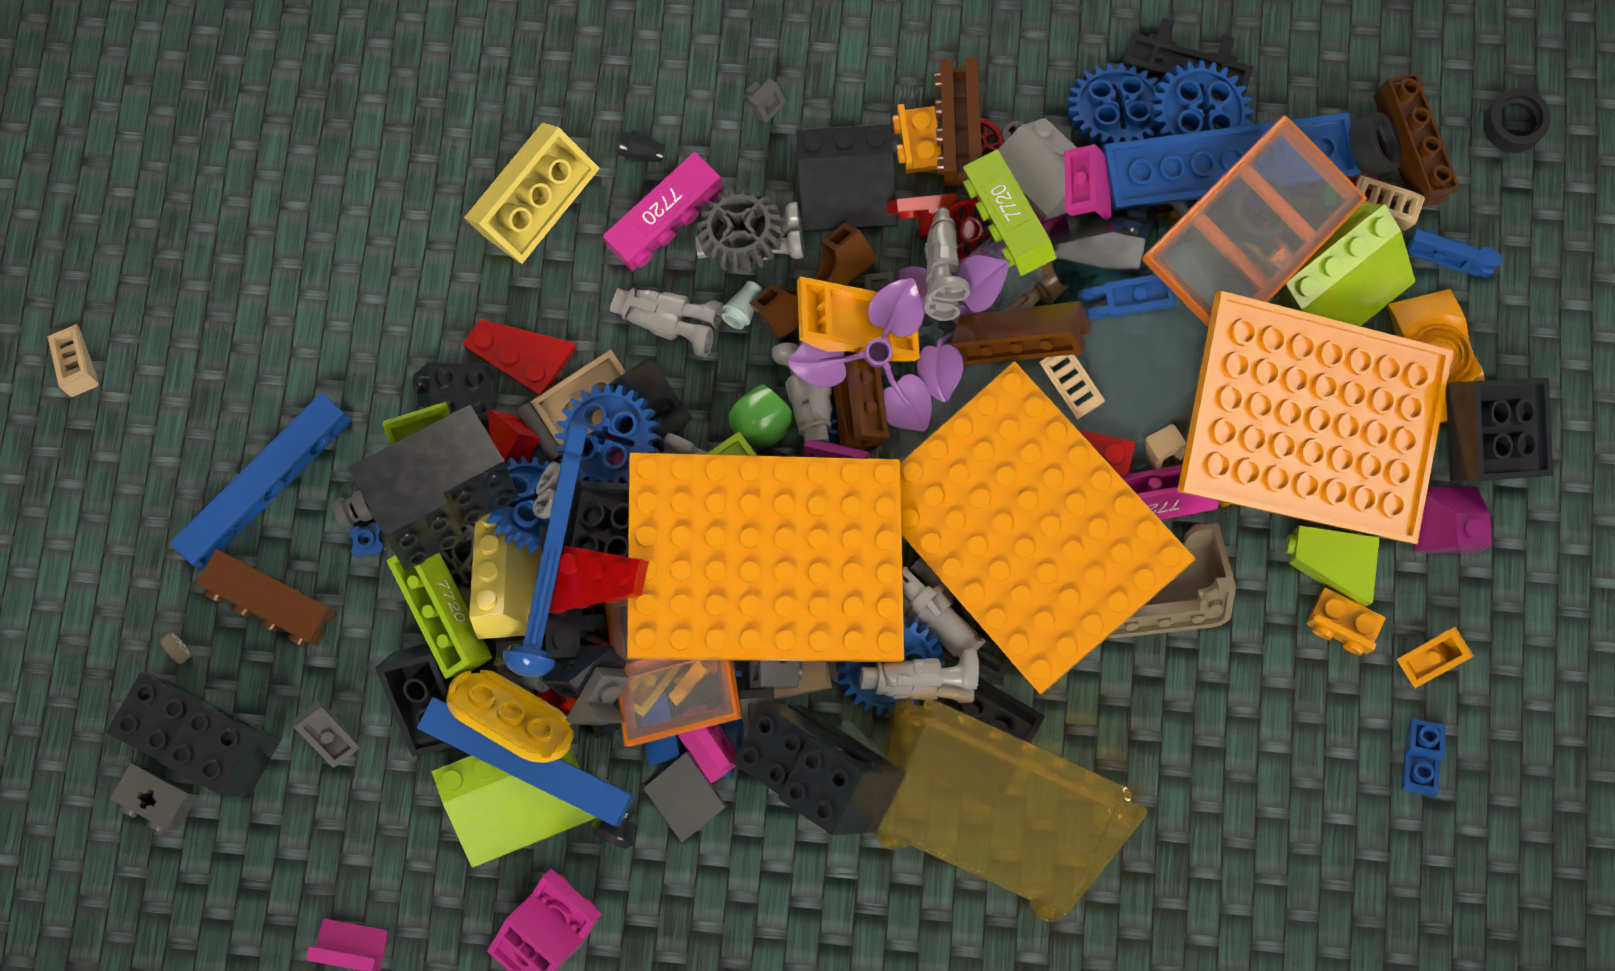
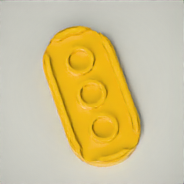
M471 670L457 675L450 683L447 693V706L452 715L460 722L519 757L532 762L546 763L560 759L570 749L573 731L570 727L571 724L566 720L567 716L558 708L505 677L487 670H480V673L471 674Z

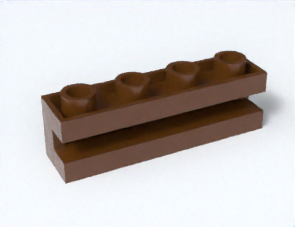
M978 57L965 58V66L953 67V59H940V72H934L935 91H941V99L935 100L936 119H942V127H936L937 147L943 146V155H937L938 175L944 174L945 186L964 185L963 181L967 180V176L963 166L982 157Z
M1416 72L1389 78L1373 97L1379 112L1384 113L1390 119L1399 136L1402 149L1400 170L1407 189L1425 197L1422 208L1444 203L1449 198L1448 194L1455 193L1460 186L1419 76Z
M1080 301L960 315L950 345L955 346L961 353L963 366L1083 354L1086 343L1081 335L1089 334L1092 324Z
M844 351L843 356L853 355L856 352ZM865 358L844 363L846 377L841 383L833 386L840 446L869 452L890 437L880 367L869 365Z
M217 549L214 551L196 583L206 588L203 595L219 603H222L224 598L234 603L231 609L247 618L252 613L261 617L262 619L259 624L276 633L279 628L290 632L287 639L302 647H305L308 642L319 646L324 637L320 633L326 621L331 623L337 614L331 608Z

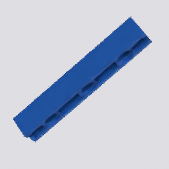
M321 392L170 544L191 565L204 570L214 551L217 549L222 552L352 420Z
M433 697L417 726V729L615 827H620L634 798V795L561 759L538 763L519 757L460 722L452 715L447 703Z

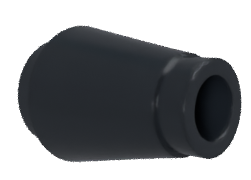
M634 130L631 132L623 131L618 155L625 157L627 161L662 163L666 145Z

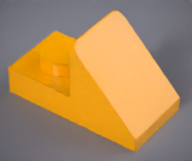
M1453 627L1396 660L1413 687L1417 688L1472 658L1474 655L1456 627Z

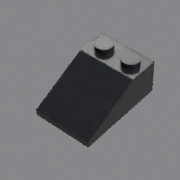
M428 643L392 652L375 669L412 757L453 748L454 746L417 729V726L432 697L447 703L448 689L455 677L445 679Z

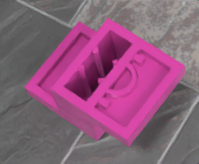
M550 869L542 876L533 893L506 918L487 952L508 971H557L581 947L602 913L595 908L590 900L585 899L571 887L564 877L559 876L554 870Z

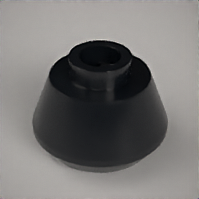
M626 812L620 827H615L599 818L592 823L591 827L593 834L597 837L627 849L634 844L636 824L630 821L633 815Z

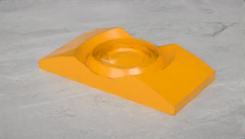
M801 276L797 279L800 340L826 352L851 351L859 353L865 350V347L871 340L881 338L884 328L872 325L868 316L869 305L878 292ZM918 330L906 337H897L889 331L887 341L892 347V357L889 361H916L920 358Z
M1451 289L1390 303L1386 306L1396 336L1453 350L1447 383L1485 381L1483 369L1476 359L1469 341L1466 318ZM1446 392L1440 423L1447 421Z

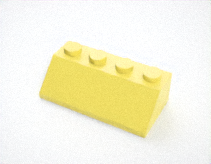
M542 122L464 218L486 239L523 264L600 168L559 127Z
M487 514L475 522L469 618L477 639L524 636L540 565V551L537 547L533 554H529L527 545H523L520 550H516V541L511 540L507 544L504 543L506 534L504 532L497 535L494 534L498 526L486 523L491 515Z

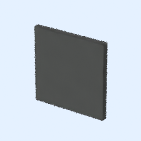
M689 751L684 753L644 787V790L681 843L727 807V804L712 783L708 781Z

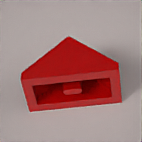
M496 410L488 411L490 438L504 459L505 464L510 457L517 462L521 456H524L528 462L541 438L514 414Z

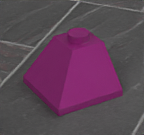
M1428 487L1418 543L1413 544V553H1480L1492 546L1490 512L1478 487Z

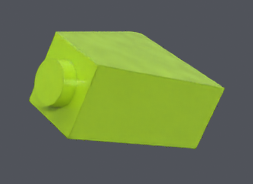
M1298 526L1292 531V534H1288L1285 553L1290 554V565L1330 590L1364 607L1373 603L1379 537L1306 526Z

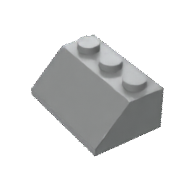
M1043 118L1021 125L998 150L1030 206L1045 220L1067 213L1065 211L1064 151L1076 149L1077 147L1051 122Z

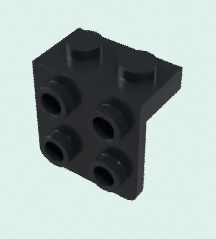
M653 359L644 360L609 383L614 386L615 391L619 385L626 387V395L629 391L634 390L638 393L637 400L644 398L648 401L644 410H655L656 413L649 420L660 423V426L652 431L654 434L661 436V439L666 437L668 433L681 431L687 422L693 419ZM631 417L627 418L622 424L624 434L630 432L633 428V419ZM629 440L632 446H634V441ZM660 440L652 442V446L656 447Z
M428 362L416 372L413 377V391L417 393L418 401L415 411L446 402L450 414H453L471 405L484 428L489 427L488 411L493 410L490 370L486 365Z

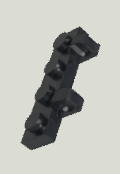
M1162 19L1158 34L1150 33L1149 37L1133 32L1131 34L1123 60L1125 67L1131 68L1134 65L1136 70H1147L1150 74L1164 77L1167 72L1171 73L1177 65L1183 69L1184 65L1191 61L1195 68L1198 62L1203 60L1206 69L1215 62L1216 71L1219 73L1225 67L1228 68L1227 78L1230 79L1237 75L1236 87L1248 86L1253 66L1236 62L1238 57L1231 56L1235 42L1233 37L1223 35L1217 54L1212 52L1207 54L1176 45V42L1169 41L1175 21L1169 19ZM1247 88L1241 93L1242 97L1245 96Z
M540 526L538 529L540 560L548 526ZM583 608L569 609L559 614L548 612L544 631L545 652L549 653L548 658L552 660L577 659L580 651V640H586L588 632H603L605 628V614L584 615Z

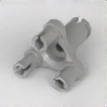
M920 557L910 568L912 572L914 571L928 585L927 587L906 566L903 567V593L912 601L911 606L913 607L908 615H904L905 621L908 622L913 616H916L917 627L927 623L929 633L935 632L938 642L954 657L957 655L960 658L962 651L966 649H975L977 652L985 644L986 640L980 639L977 636L978 633L951 608L953 605V593L928 564Z

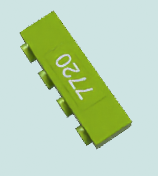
M998 149L963 166L967 176V180L963 181L964 187L971 199L977 197L979 200L975 206L983 221L990 220L992 225L988 226V229L995 243H1003L1005 248L1001 249V253L1004 259L1010 262L1009 267L1015 265L1020 276H1023L1057 259L1050 238Z
M440 553L426 559L422 564L413 566L405 571L396 555L387 560L445 679L456 677L466 671H473L492 659L484 640L477 639L469 618L470 612Z

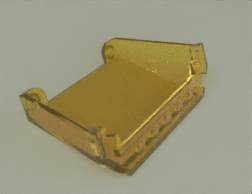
M910 698L897 699L890 712L884 758L907 773L877 832L873 833L874 837L880 839L879 843L888 849L898 850L899 847L907 848L909 845L1030 900L1029 905L1036 910L1035 915L1038 918L1054 922V920L1059 921L1070 912L1147 815L1148 810L1142 804L1136 803L1134 805L1131 802L1133 794L1124 786L938 701L926 700L924 706L912 705L913 701Z

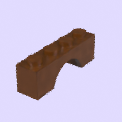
M844 222L821 242L822 261L812 279L847 285L856 276L866 272L870 265L878 258L861 231ZM772 283L749 302L767 330L782 340L797 330L799 326L797 287L784 288Z

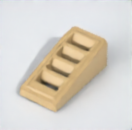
M1362 175L1357 178L1355 186L1364 195L1367 189L1371 190L1368 202L1364 201L1360 207L1363 204H1376L1380 194L1383 196L1381 204L1386 205L1400 229L1405 231L1416 224L1425 200L1424 196ZM1393 200V201H1395L1396 203H1395V205H1394V208H1393V209H1390L1389 207H1390L1391 201Z
M77 324L47 336L58 385L66 394L74 397L99 385L80 327ZM71 341L74 342L73 344H71V345H69V346H66V347H64V348H62V349L60 348L61 345H64V344H66V343H68V342H71ZM76 353L75 355L70 356V357L64 359V357H67V356H69V355H72V354Z
M1075 355L1046 357L1039 362L1077 420L1106 402ZM1068 357L1070 363L1054 373L1051 368ZM1076 369L1078 374L1061 384L1059 379ZM1083 380L1086 385L1069 396L1067 390ZM1091 391L1093 397L1077 407L1074 402Z
M1168 425L1146 438L1145 448L1148 471L1181 465L1186 441L1175 425Z

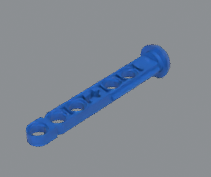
M573 421L570 422L527 626L522 641L523 644L522 646H513L512 651H503V661L506 666L515 674L523 677L536 678L544 676L553 670L556 664L555 660L548 658V652L541 650V646L543 647L544 631L587 432L586 424Z

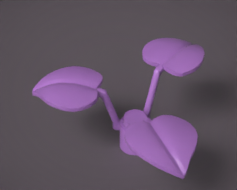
M976 255L969 257L963 262L959 269L958 277L964 278L969 283L970 295L965 300L959 302L960 315L988 312V308L994 303L1004 284L1010 264L1009 261ZM916 266L901 269L898 272L899 280L913 278L916 281L924 308V298L927 291L926 269ZM960 315L955 319H952L956 325L958 323ZM954 332L938 340L937 347H924L917 363L919 378L926 384L930 395L941 402H950L951 395L959 384L963 373L961 353L955 346L945 345V343L952 340Z
M907 278L887 285L872 299L868 310L869 321L872 325L884 328L881 338L871 340L863 352L843 356L844 351L826 352L803 342L788 359V365L803 381L823 388L838 385L845 379V362L865 358L866 362L873 367L882 366L892 386L883 390L887 422L897 428L924 432L929 426L932 415V401L926 384L919 377L912 374H907L896 382L891 366L888 363L892 357V347L887 341L889 331L897 337L909 336L919 329L924 318L923 303L916 281L913 278Z

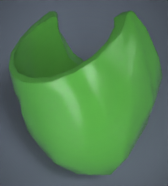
M763 384L758 385L741 397L733 405L729 413V423L734 434L740 431L748 444L760 449L773 446L793 428L795 423L794 414L788 405Z

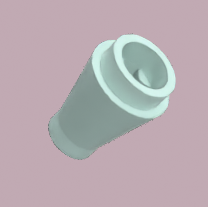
M747 281L744 287L723 306L722 319L731 327L742 330L745 325H749L754 314V310L749 302L763 291L762 288L752 281Z

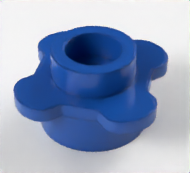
M370 523L368 527H352L349 531V536L353 541L351 553L357 558H361L364 554H380L384 548L379 534L381 527L376 523ZM368 537L369 541L364 543V538Z

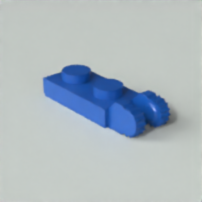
M1416 229L1405 245L1408 255L1462 273L1466 272L1484 278L1492 275L1493 271L1502 263L1501 254L1496 252V250L1493 251L1488 247L1479 250L1469 246L1464 241L1450 240L1438 236L1437 233L1430 230Z
M1156 274L1104 283V286L1088 288L1078 292L1080 301H1091L1104 296L1106 298L1107 306L1085 310L1089 320L1103 319L1108 316L1109 318L1173 308L1177 304L1175 293Z

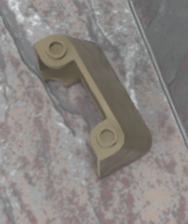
M1219 523L1196 524L1186 532L1182 544L1196 560L1107 638L1221 626L1230 620L1236 585Z

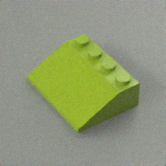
M1363 204L1275 294L1281 305L1290 309L1362 326L1416 281L1401 229L1386 205Z
M571 745L568 752L560 759L580 769ZM472 755L431 771L442 803L472 868L597 818Z

